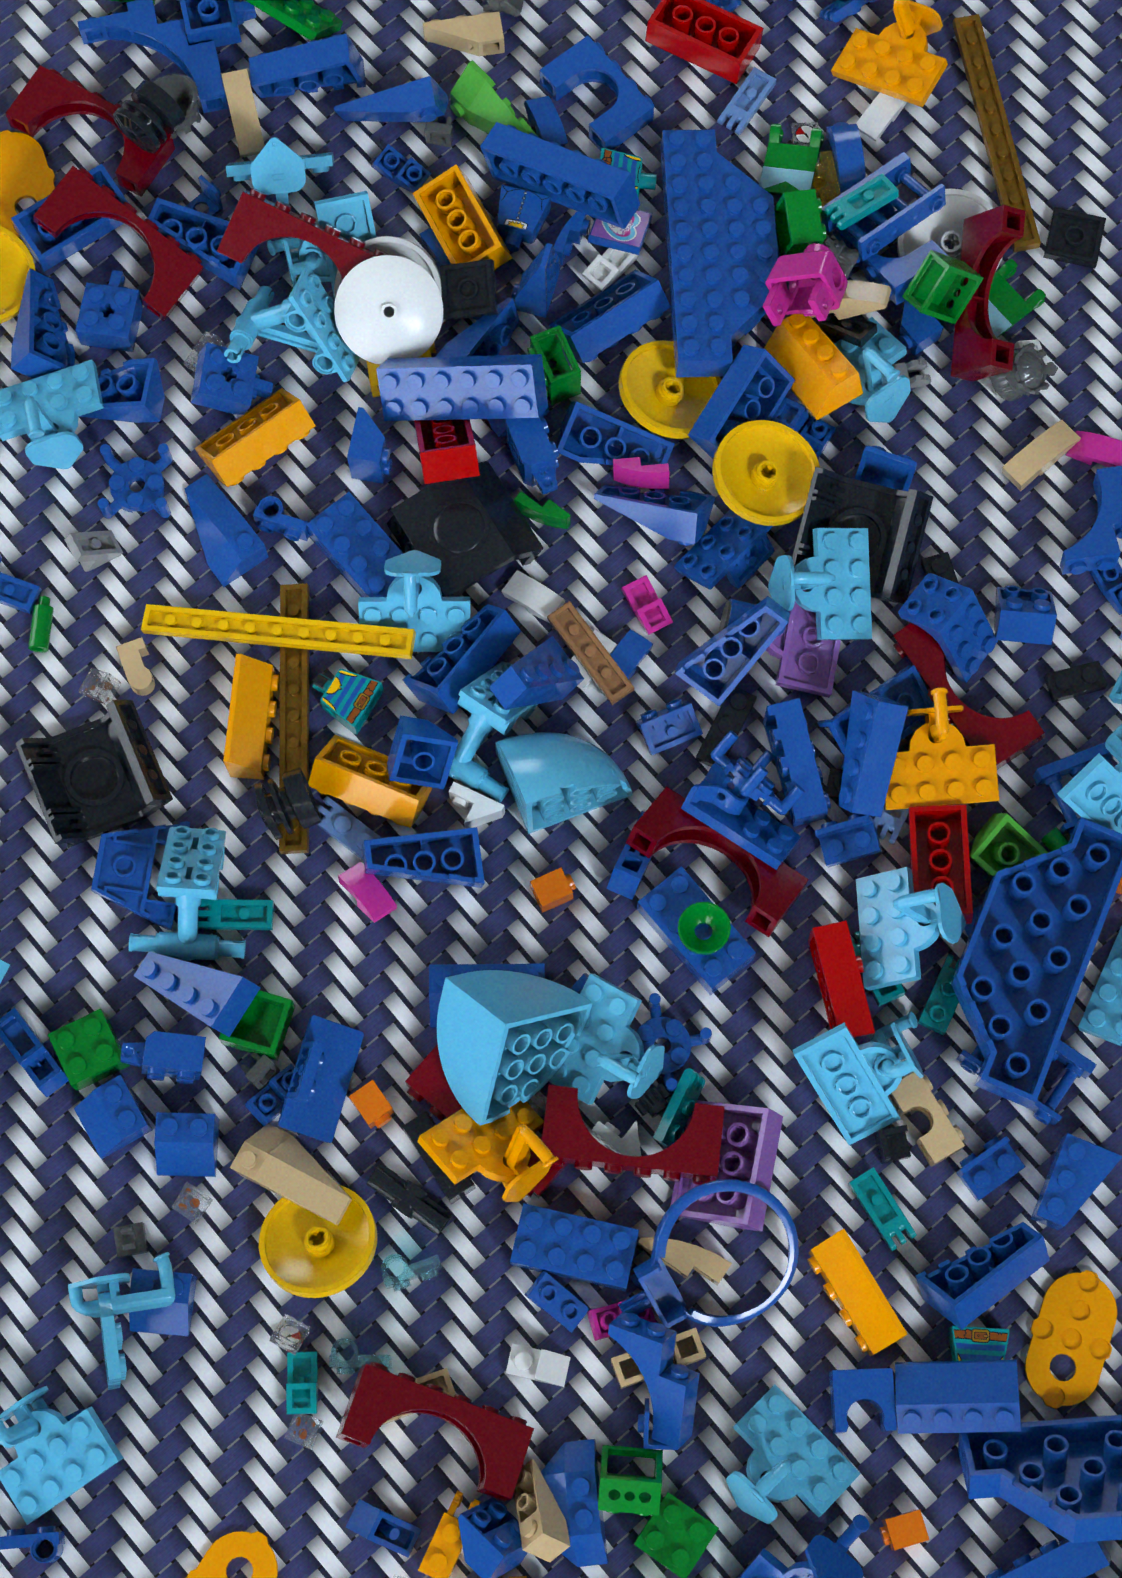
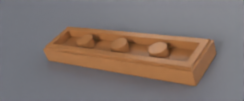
M570 601L547 616L548 621L611 705H614L634 691L632 683Z

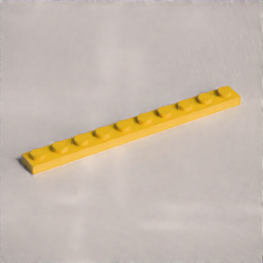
M146 604L141 631L144 634L412 659L416 637L415 630L407 628Z

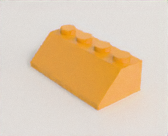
M457 164L412 193L451 264L492 259L494 267L497 269L512 259L509 250L468 177Z
M792 314L783 319L781 326L776 327L764 349L795 379L790 388L791 391L816 420L863 394L859 372L810 316L805 317L802 314Z
M281 388L194 449L216 478L226 487L239 484L244 479V476L252 470L262 468L266 464V460L272 456L285 452L288 445L295 440L305 438L316 425L301 400Z
M236 654L223 762L230 777L264 780L265 771L270 770L271 756L267 754L268 744L273 743L274 729L270 728L271 718L276 717L277 702L273 701L274 691L279 690L280 676L276 675L273 665L243 654Z
M334 735L315 757L308 782L311 788L316 789L321 794L331 795L341 799L346 804L358 806L373 815H380L392 820L397 825L409 828L413 826L420 816L432 790V787L389 781L387 766L389 756L338 735Z
M845 1229L840 1230L808 1252L811 1256L807 1259L809 1265L816 1275L821 1273L826 1282L823 1285L825 1292L832 1301L836 1299L842 1308L839 1311V1315L847 1327L852 1325L858 1335L854 1338L855 1342L863 1354L868 1352L871 1357L908 1335Z

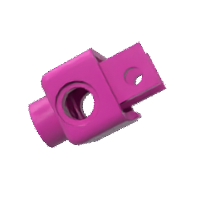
M813 243L808 245L803 253L780 256L765 282L769 293L762 307L773 326H781L785 314H802L805 317L816 316L818 321H826L830 310H836L840 307L848 285L847 278L832 250L825 245ZM786 281H789V290L787 288Z

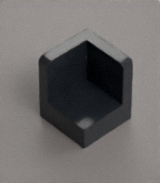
M907 1125L879 1130L875 1134L881 1164L911 1157L906 1137L908 1132Z

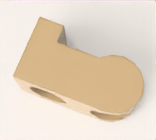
M141 637L116 646L127 680L134 693L141 696L150 694L155 688V680L150 670L145 667L142 658L149 655L143 638Z

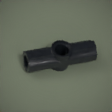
M380 1164L374 1170L366 1183L389 1200L390 1204L410 1219L414 1218L436 1235L443 1231L452 1217L449 1211L430 1199L424 1190L409 1180L405 1181L383 1164Z

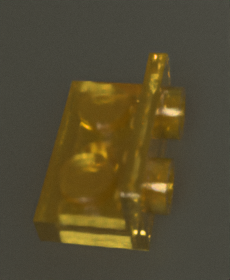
M831 150L821 152L819 163L815 164L816 172L812 189L816 190V196L821 199L822 207L841 194Z

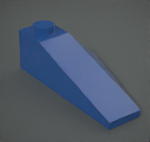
M427 76L334 106V111L344 121L431 122L436 117L445 115L449 96L431 76Z
M547 243L522 274L520 283H515L512 298L515 300L517 311L544 318L547 317L560 274V258L557 257L558 254L555 253V248L552 244Z
M32 269L27 272L11 348V369L34 379L75 365V351L73 344H68L65 334L68 331V327L65 322H62L58 309L61 308V304L53 279Z
M508 297L497 305L498 314L481 317L446 343L435 357L498 355L501 347L508 345L519 321L513 298Z
M155 358L131 359L123 362V366L117 369L110 370L107 368L101 370V375H98L104 408L79 416L133 423L160 422L165 395L158 361Z
M571 401L560 428L556 447L559 454L579 463L613 465V459L640 457L641 466L667 464L675 444L580 402Z
M205 474L184 488L207 565L223 587L269 557L264 543L208 474Z
M609 485L602 486L594 494V499L665 538L678 541L679 544L685 546L696 544L704 536L715 502V496L692 491L680 490V495H665L664 489L640 493V489L636 487Z

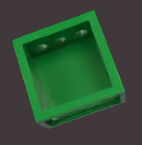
M816 190L784 192L774 207L780 256L803 253L810 244H822L826 239V227L824 223L821 224L822 203L821 199L816 196Z
M930 250L902 297L920 313L956 324L984 278L967 263ZM967 277L968 283L964 286L963 281ZM960 289L961 293L957 297V291ZM953 300L954 305L949 309V303Z
M559 325L530 336V347L527 348L528 354H542L546 392L550 404L554 405L580 395L581 370L561 326ZM562 347L572 367V370L570 369L568 362L562 352ZM548 361H554L556 366L550 368Z
M259 990L231 1036L228 1037L220 1032L218 1039L225 1046L249 1053H257L259 1056L265 1054L269 1059L278 1061L296 1006L291 999Z
M101 1008L48 1034L69 1083L76 1091L84 1089L130 1066V1064L121 1062L122 1047L107 1015Z
M602 1445L598 1510L613 1514L624 1512L635 1513L640 1516H659L663 1450ZM608 1456L655 1459L654 1477L607 1473Z
M667 1492L660 1502L659 1516L652 1515L633 1544L678 1577L687 1578L719 1528Z

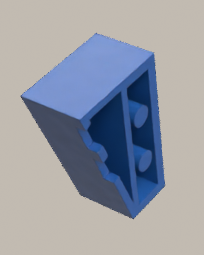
M1069 1133L1064 1135L1056 1150L1031 1219L1056 1230L1065 1227L1121 1160L1122 1156Z

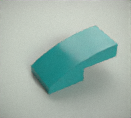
M318 1351L287 1352V1414H317Z

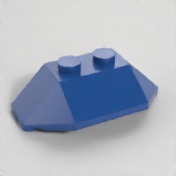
M595 1439L565 1442L541 1471L567 1522L570 1547L561 1554L577 1567L608 1564L603 1511L598 1510L600 1479Z

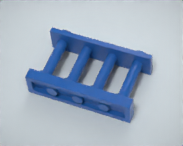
M904 152L822 207V223L825 224L826 230L830 232L837 227V223L834 224L830 217L824 214V209L882 173L895 187L904 183L920 197L910 205L900 197L889 202L899 211L890 219H887L878 210L869 214L868 217L878 227L868 234L855 223L846 228L858 240L859 259L861 261L877 254L880 249L946 205L945 186L941 183L931 191L912 177L911 160Z
M1105 742L1037 768L1032 776L1037 786L1046 783V786L1051 787L1067 822L1059 829L1063 835L1069 833L1071 836L1074 826L1081 817L1077 818L1074 810L1057 794L1063 788L1060 782L1062 776L1070 773L1072 776H1076L1099 753L1113 766V755L1106 749Z
M1061 1040L1058 1043L1052 1061L1057 1059L1066 1066V1073L1045 1104L1037 1100L1029 1108L1035 1113L1033 1116L1045 1125L1050 1123L1054 1126L1061 1120L1062 1116L1057 1114L1055 1109L1075 1079L1080 1077L1086 1079L1097 1065ZM977 1044L971 1054L963 1050L957 1057V1060L962 1062L960 1066L964 1070L975 1075L976 1073L979 1074L983 1062L981 1059L983 1054Z

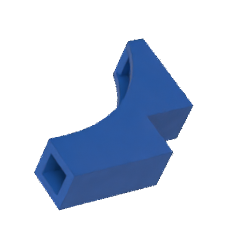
M1122 466L1096 470L1093 487L1097 499V520L1081 541L1063 551L1060 562L1062 575L1070 573L1078 575L1091 570L1106 571L1117 566L1121 553L1117 538L1122 539Z
M622 1312L609 1324L608 1335L616 1340L632 1357L647 1384L653 1408L652 1439L679 1449L692 1436L700 1373L690 1370L684 1365L673 1363L677 1331L666 1328L661 1323H653L639 1318L634 1313Z

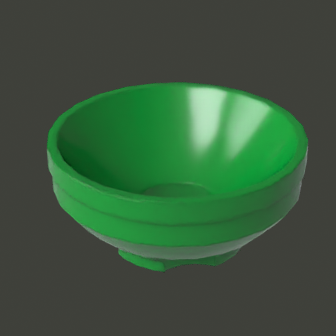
M697 902L690 905L683 911L678 921V935L681 942L688 950L696 954L708 955L717 952L727 943L730 936L731 925L728 915L721 907L711 902ZM700 924H706L711 928L712 935L706 940H701L695 935V928Z

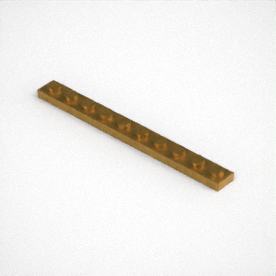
M976 14L954 18L953 28L1000 205H1007L1026 211L1024 236L1011 245L1013 253L1039 248L1041 242L980 16Z
M307 583L280 585V617L309 619V585ZM280 647L279 789L284 787L282 774L298 767L302 769L307 782H309V649ZM294 819L292 820L294 833L289 835L284 825L281 824L283 838L279 839V852L281 854L309 853V828L304 829L298 820Z

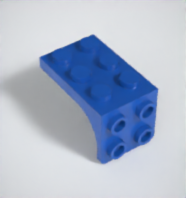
M865 446L855 479L892 489L908 491L917 462L907 455L889 453L880 446Z
M929 573L923 578L898 611L901 619L919 626L938 642L957 679L965 683L978 671L980 664L993 651L998 642L973 590L933 573Z

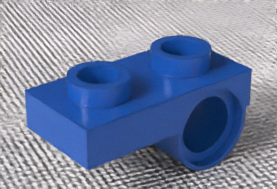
M267 496L256 506L253 518L260 530L266 533H273L274 531L281 533L292 541H299V539L308 541L309 534L306 526L308 521L285 515L279 498ZM271 509L278 510V513L274 516L266 515L267 511Z
M542 1271L524 1294L571 1333L590 1310V1308L545 1271Z
M56 1526L37 1527V1534L25 1535V1529L7 1530V1536L0 1537V1550L30 1547L32 1558L39 1563L57 1561L63 1553V1544H65V1532H56ZM45 1540L51 1541L54 1547L52 1555L48 1558L44 1557L40 1552L41 1544Z

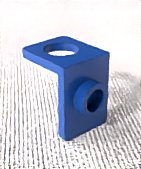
M200 175L198 179L202 193L185 207L194 210L198 204H206L209 207L207 214L215 216L223 209L220 199L221 192L213 182H209L204 176Z
M645 1398L644 1414H638V1433H643V1449L678 1450L652 1439V1430H649V1398Z

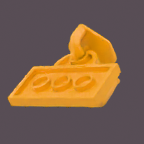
M894 0L893 11L897 22L884 28L879 35L856 28L832 67L831 72L834 77L923 107L948 66L946 58L927 52V36L942 29V20L940 15L931 7L911 0Z
M946 688L931 690L930 693L934 700L933 708L907 711L906 716H925V724L913 733L909 741L908 751L897 752L884 804L885 811L909 809V807L958 805L1000 801L995 744L966 746L963 735L955 726L949 724L948 713L963 711V706H947L946 694L948 690Z
M521 1101L509 1108V1114L482 1126L477 1124L462 1108L419 1135L417 1141L454 1184L459 1183L476 1171L488 1179L502 1182L505 1188L502 1199L505 1202L521 1201L548 1173L552 1163L558 1160V1157H555L544 1142L535 1134L543 1128V1119L527 1102L523 1103ZM531 1148L541 1161L529 1168L527 1165L531 1156Z

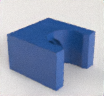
M893 1368L832 1370L829 1372L833 1434L847 1432L849 1427L847 1422L848 1410L854 1402L859 1400L868 1401L878 1410L880 1416L879 1426L882 1432L897 1430Z

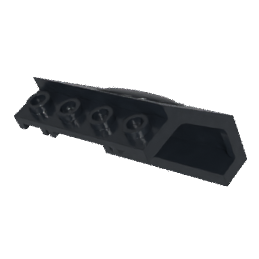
M488 461L478 463L480 476L432 483L391 509L393 516L387 522V525L404 553L418 550L441 560V572L430 577L440 586L442 597H460L466 589L512 561L519 560L522 566L531 564L543 550L542 544Z
M815 467L792 556L794 568L802 560L814 557L813 529L868 528L871 598L904 604L908 599L933 496L919 490L909 489L908 491L892 489L848 478L825 468Z
M112 700L106 705L108 713L103 717L48 738H22L15 743L55 844L66 843L68 848L99 837L101 834L109 833L144 820L173 800L133 700Z

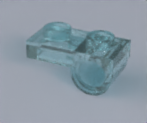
M391 1254L383 1260L381 1265L384 1284L387 1289L393 1288L394 1292L410 1287V1281L421 1277L422 1281L434 1278L439 1275L438 1270L443 1268L438 1254L411 1265L408 1264L403 1256ZM394 1261H399L404 1265L402 1274L397 1277H392L388 1274V1266Z
M341 1338L332 1346L329 1367L337 1369V1374H355V1369H360L365 1364L370 1365L371 1362L380 1363L388 1369H392L391 1355H361L359 1346L349 1338ZM345 1344L351 1345L354 1349L353 1357L348 1361H342L338 1357L340 1347Z

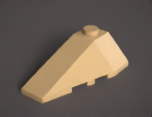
M269 1123L244 1141L230 1166L232 1170L242 1177L337 1226L352 1201L351 1197L319 1165L293 1135Z

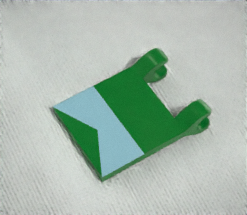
M771 124L769 143L759 185L774 195L812 189L820 149L824 142L822 129L813 128L810 136V146L781 143L784 134L781 124Z
M1009 259L995 272L990 288L989 320L996 338H999L1031 311L1040 307L1046 297V294L1041 289H1038L1025 301L1006 281L1017 271L1018 265L1013 259Z

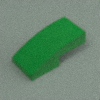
M522 491L514 498V502L522 515L538 523L562 529H568L571 525V515L550 499L542 507Z

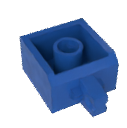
M180 0L189 45H194L201 41H214L216 47L240 43L242 40L238 25L243 24L244 21L256 18L255 6L247 1Z
M112 270L108 284L101 285L86 282L75 330L81 345L134 352L143 311V300L139 290L124 287L125 276L123 271Z
M207 342L198 354L190 403L234 415H243L251 407L252 399H255L257 396L268 398L272 394L273 383L259 379L260 375L256 374L259 356L243 353L240 362L231 363L227 360L228 356H224L226 347Z
M510 418L505 420L507 444L523 483L531 487L537 485L542 494L557 490L556 468L559 467L557 460L559 453L555 442H549L547 435L549 428L545 418Z
M154 1031L146 1037L145 1042L123 1043L121 1062L141 1067V1074H147V1079L163 1081L164 1077H174L178 1083L193 1084V1081L199 1080L201 1076L206 1037Z

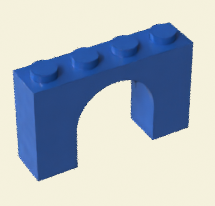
M588 35L539 70L540 85L555 101H558L577 86L588 82L604 84L615 93L617 97L615 104L589 124V139L600 151L601 148L614 150L653 121L654 104L652 100L638 90L635 81L630 77L627 78L621 72L619 64L614 59L610 60L605 54L601 44L597 41L594 42Z
M890 203L878 209L887 219H890L899 212ZM868 216L855 223L867 234L878 227ZM838 227L833 229L836 239L839 241L843 240L847 247L858 250V240L846 229L842 231ZM930 240L902 257L887 258L875 254L861 261L858 256L854 267L858 266L869 282L890 286L891 294L889 298L898 305L905 301L902 296L929 251L933 250L944 255L947 254L933 240Z

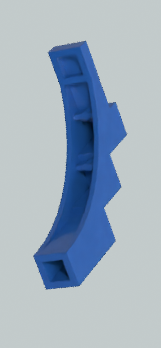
M134 0L127 2V12H115L107 16L90 17L77 21L84 44L104 40L127 41L148 47L170 59L188 77L194 80L203 113L229 108L215 42L201 41L194 45H189L183 19L168 20L165 23L158 24L153 0Z

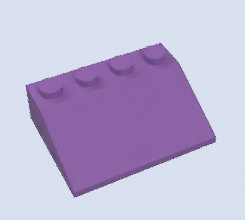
M697 1100L696 1103L725 1106L718 1177L716 1180L732 1179L746 1181L770 1192L783 1116L770 1108ZM692 1115L689 1117V1119H688V1121H687V1123H686L685 1130L687 1129V1127H688V1125H689V1123H690V1121H691ZM681 1178L680 1181H675L671 1205L684 1193L699 1185L692 1183V1179ZM718 1192L696 1200L679 1217L762 1232L767 1204L746 1193Z

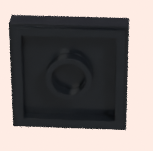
M1054 207L1043 258L1095 269L1106 218Z
M492 259L440 266L443 315L446 321L498 314L495 267Z

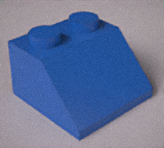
M358 407L347 455L351 478L383 484L385 475H390L392 468V459H389L390 448H387L384 435L366 410Z
M400 715L387 760L389 781L444 789L458 746V740L429 720Z
M121 1075L94 1089L74 1108L101 1159L153 1130L127 1081Z
M156 1112L154 1144L158 1176L216 1177L220 1122L216 1114Z
M133 1268L129 1294L161 1289L159 1271ZM173 1272L176 1294L174 1302L170 1306L129 1313L130 1331L189 1337L197 1277L190 1273Z

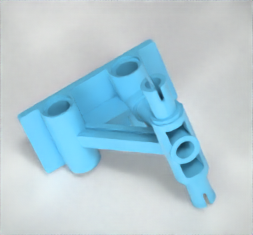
M311 267L303 268L289 298L284 299L281 304L268 307L274 297V292H271L272 289L268 286L259 287L255 298L247 302L241 315L236 318V325L230 334L231 343L224 352V356H228L227 360L231 363L240 362L244 351L251 348L257 336H261L315 352L312 364L318 372L326 375L337 372L343 382L350 381L361 357L356 355L343 341L336 326L334 300L327 294L319 277L314 274Z
M505 662L499 663L460 690L458 705L470 712L471 716L468 719L469 725L457 746L449 772L450 777L459 780L473 791L481 790L499 803L506 797L509 788L490 777L488 770L472 759L493 728L506 735L512 729L519 716L527 720L538 705L507 710L503 708L489 687L513 665Z
M187 826L169 828L156 890L158 891V896L175 897V904L178 906V933L160 931L156 935L130 933V952L150 951L185 961L194 959L216 960L219 957L244 959L246 941L220 940V937H217V935L198 934V907L201 905V899L217 900L219 871L223 870L226 831L216 828L196 829Z

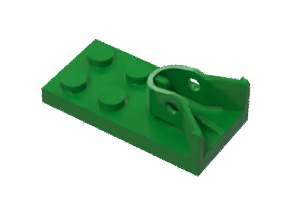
M245 0L311 41H318L340 31L343 21L337 18L332 11L314 4L313 0Z

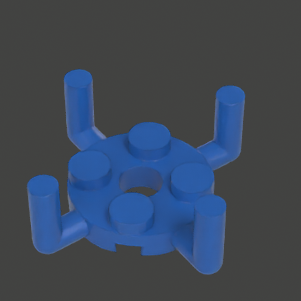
M162 443L158 446L161 458L154 464L140 457H133L121 464L114 457L110 446L103 444L100 447L102 457L105 463L114 471L109 479L110 492L114 501L109 504L106 498L98 500V506L103 517L110 519L120 509L131 513L133 511H142L143 513L154 509L163 518H168L171 515V511L166 499L163 498L165 482L161 473L173 461L168 445ZM135 481L145 483L144 488L138 492L132 491L130 487Z
M730 730L711 752V758L724 768L726 775L731 772L735 776L731 781L740 789L742 796H749L755 801L762 798L764 799L762 805H769L778 814L785 815L805 791L796 784L782 801L775 797L772 790L775 784L766 776L769 772L765 769L775 757L774 754L766 749L753 766L743 757H739L738 760H730L724 754L739 738L736 733Z
M652 993L648 1003L651 1019L643 1023L638 1028L637 1033L643 1042L644 1054L658 1039H666L670 1043L671 1048L667 1053H664L663 1070L659 1076H662L664 1087L667 1091L673 1094L677 1087V1081L674 1079L673 1073H676L685 1065L690 1056L691 1047L710 1042L712 1031L705 1027L701 1030L700 1034L689 1035L679 1020L662 1017L661 997L657 993Z

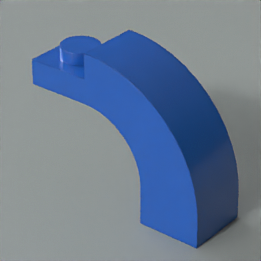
M839 122L833 126L826 127V137L834 158L836 197L866 177L862 141L857 124Z

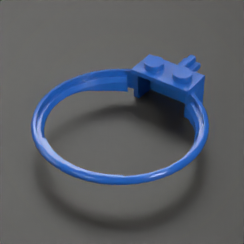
M732 1179L716 1180L690 1189L668 1208L659 1222L653 1240L651 1258L633 1268L644 1290L618 1304L622 1312L634 1313L636 1315L653 1306L666 1328H670L684 1319H689L705 1326L725 1327L748 1321L762 1314L782 1297L796 1271L799 1241L795 1224L789 1212L773 1194L756 1184ZM726 1191L741 1192L765 1202L776 1212L782 1221L787 1234L789 1251L785 1275L778 1288L767 1300L747 1312L720 1316L707 1314L695 1308L688 1310L684 1307L686 1303L661 1259L665 1258L666 1246L673 1225L690 1204L704 1196Z

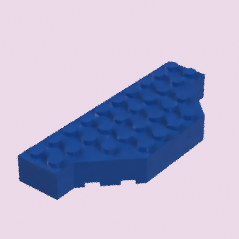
M715 129L663 130L660 152L676 377H724L733 362L732 348L735 346V343L743 335L746 336L766 314L762 307L769 293L765 282L778 259L773 195L717 152Z
M1081 817L1074 826L1067 845L1047 854L1044 853L1026 860L1011 868L1000 870L991 880L951 981L952 988L984 1057L975 1086L1027 1108L1032 1107L1037 1102L1122 877L1121 833Z
M1122 1415L1021 1422V1432L959 1433L958 1453L969 1499L1000 1497L1072 1543L1122 1540Z

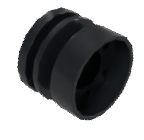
M143 80L132 92V101L125 100L121 106L122 108H118L114 112L113 118L119 129L135 145L148 153L155 154L160 148V144L166 142V133L173 134L184 122L185 116L180 106L165 90L153 82Z
M300 767L282 774L284 787L280 789L272 778L268 779L270 793H267L262 782L254 785L259 813L265 826L268 827L276 840L283 838L281 824L284 825L288 834L291 835L294 833L292 822L294 819H297L304 829L322 822L316 801Z

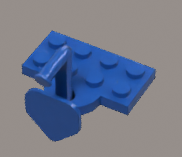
M856 1515L852 1523L835 1543L825 1536L816 1535L805 1549L808 1561L796 1562L789 1568L763 1548L738 1578H863L861 1566L846 1552L860 1534L869 1529V1521L863 1515Z

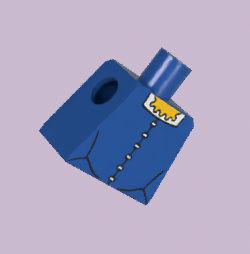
M502 185L497 229L500 236L506 238L504 243L509 251H519L521 242L529 244L535 242L550 213L551 196Z

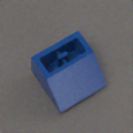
M1014 585L997 587L994 619L996 640L1052 645L1057 618L1052 592L1043 588H1033L1032 590L1020 589Z
M491 1498L459 1515L458 1522L465 1562L481 1578H498L521 1564L528 1552L522 1550L518 1520L507 1510V1507L502 1502Z

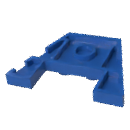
M185 821L168 826L165 824L148 829H132L101 834L91 891L172 931L176 904L147 899L156 846L166 845L170 827L187 826L190 828L191 822Z

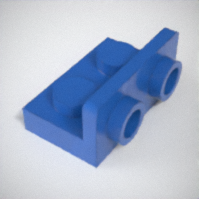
M681 698L675 699L666 704L667 708L658 712L656 709L646 711L640 715L641 719L635 721L636 726L641 730L650 755H655L703 734L690 702L682 701Z
M853 814L848 817V821L841 823L837 821L826 822L821 825V829L815 830V835L820 841L825 864L828 868L882 852L874 819L869 815Z
M997 1136L983 1145L986 1151L976 1157L972 1153L960 1162L962 1168L956 1174L977 1202L1026 1167L1009 1145L1010 1139L1007 1136L1002 1140H999Z

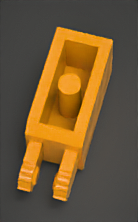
M458 1490L447 1513L444 1512L418 1571L432 1578H450L463 1550L458 1518L454 1517L464 1494ZM474 1499L468 1510L479 1505L481 1501Z

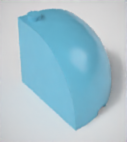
M537 732L507 737L495 743L496 755L528 834L633 795L625 775L611 757L600 748L581 738L562 733Z
M483 970L446 977L437 1015L438 1050L447 1082L465 1112L477 1124L482 1126L509 1114V1108L517 1102L525 1103L553 1077L571 1053L567 1048L575 1035H581L593 1003L561 984L520 972Z

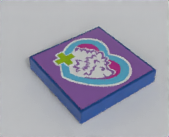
M637 210L625 229L595 218L588 243L639 255L651 224L653 213Z

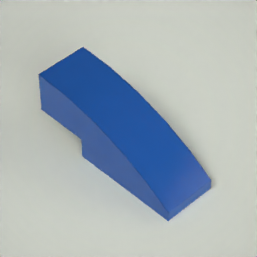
M15 1007L0 1018V1038L37 1088L46 1097H49L69 1081L64 1070Z

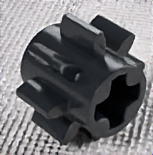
M652 1083L640 1098H637L639 1101L634 1106L642 1116L649 1113L654 1118L667 1108L669 1103L666 1099L670 1097V1093L662 1083L657 1087Z

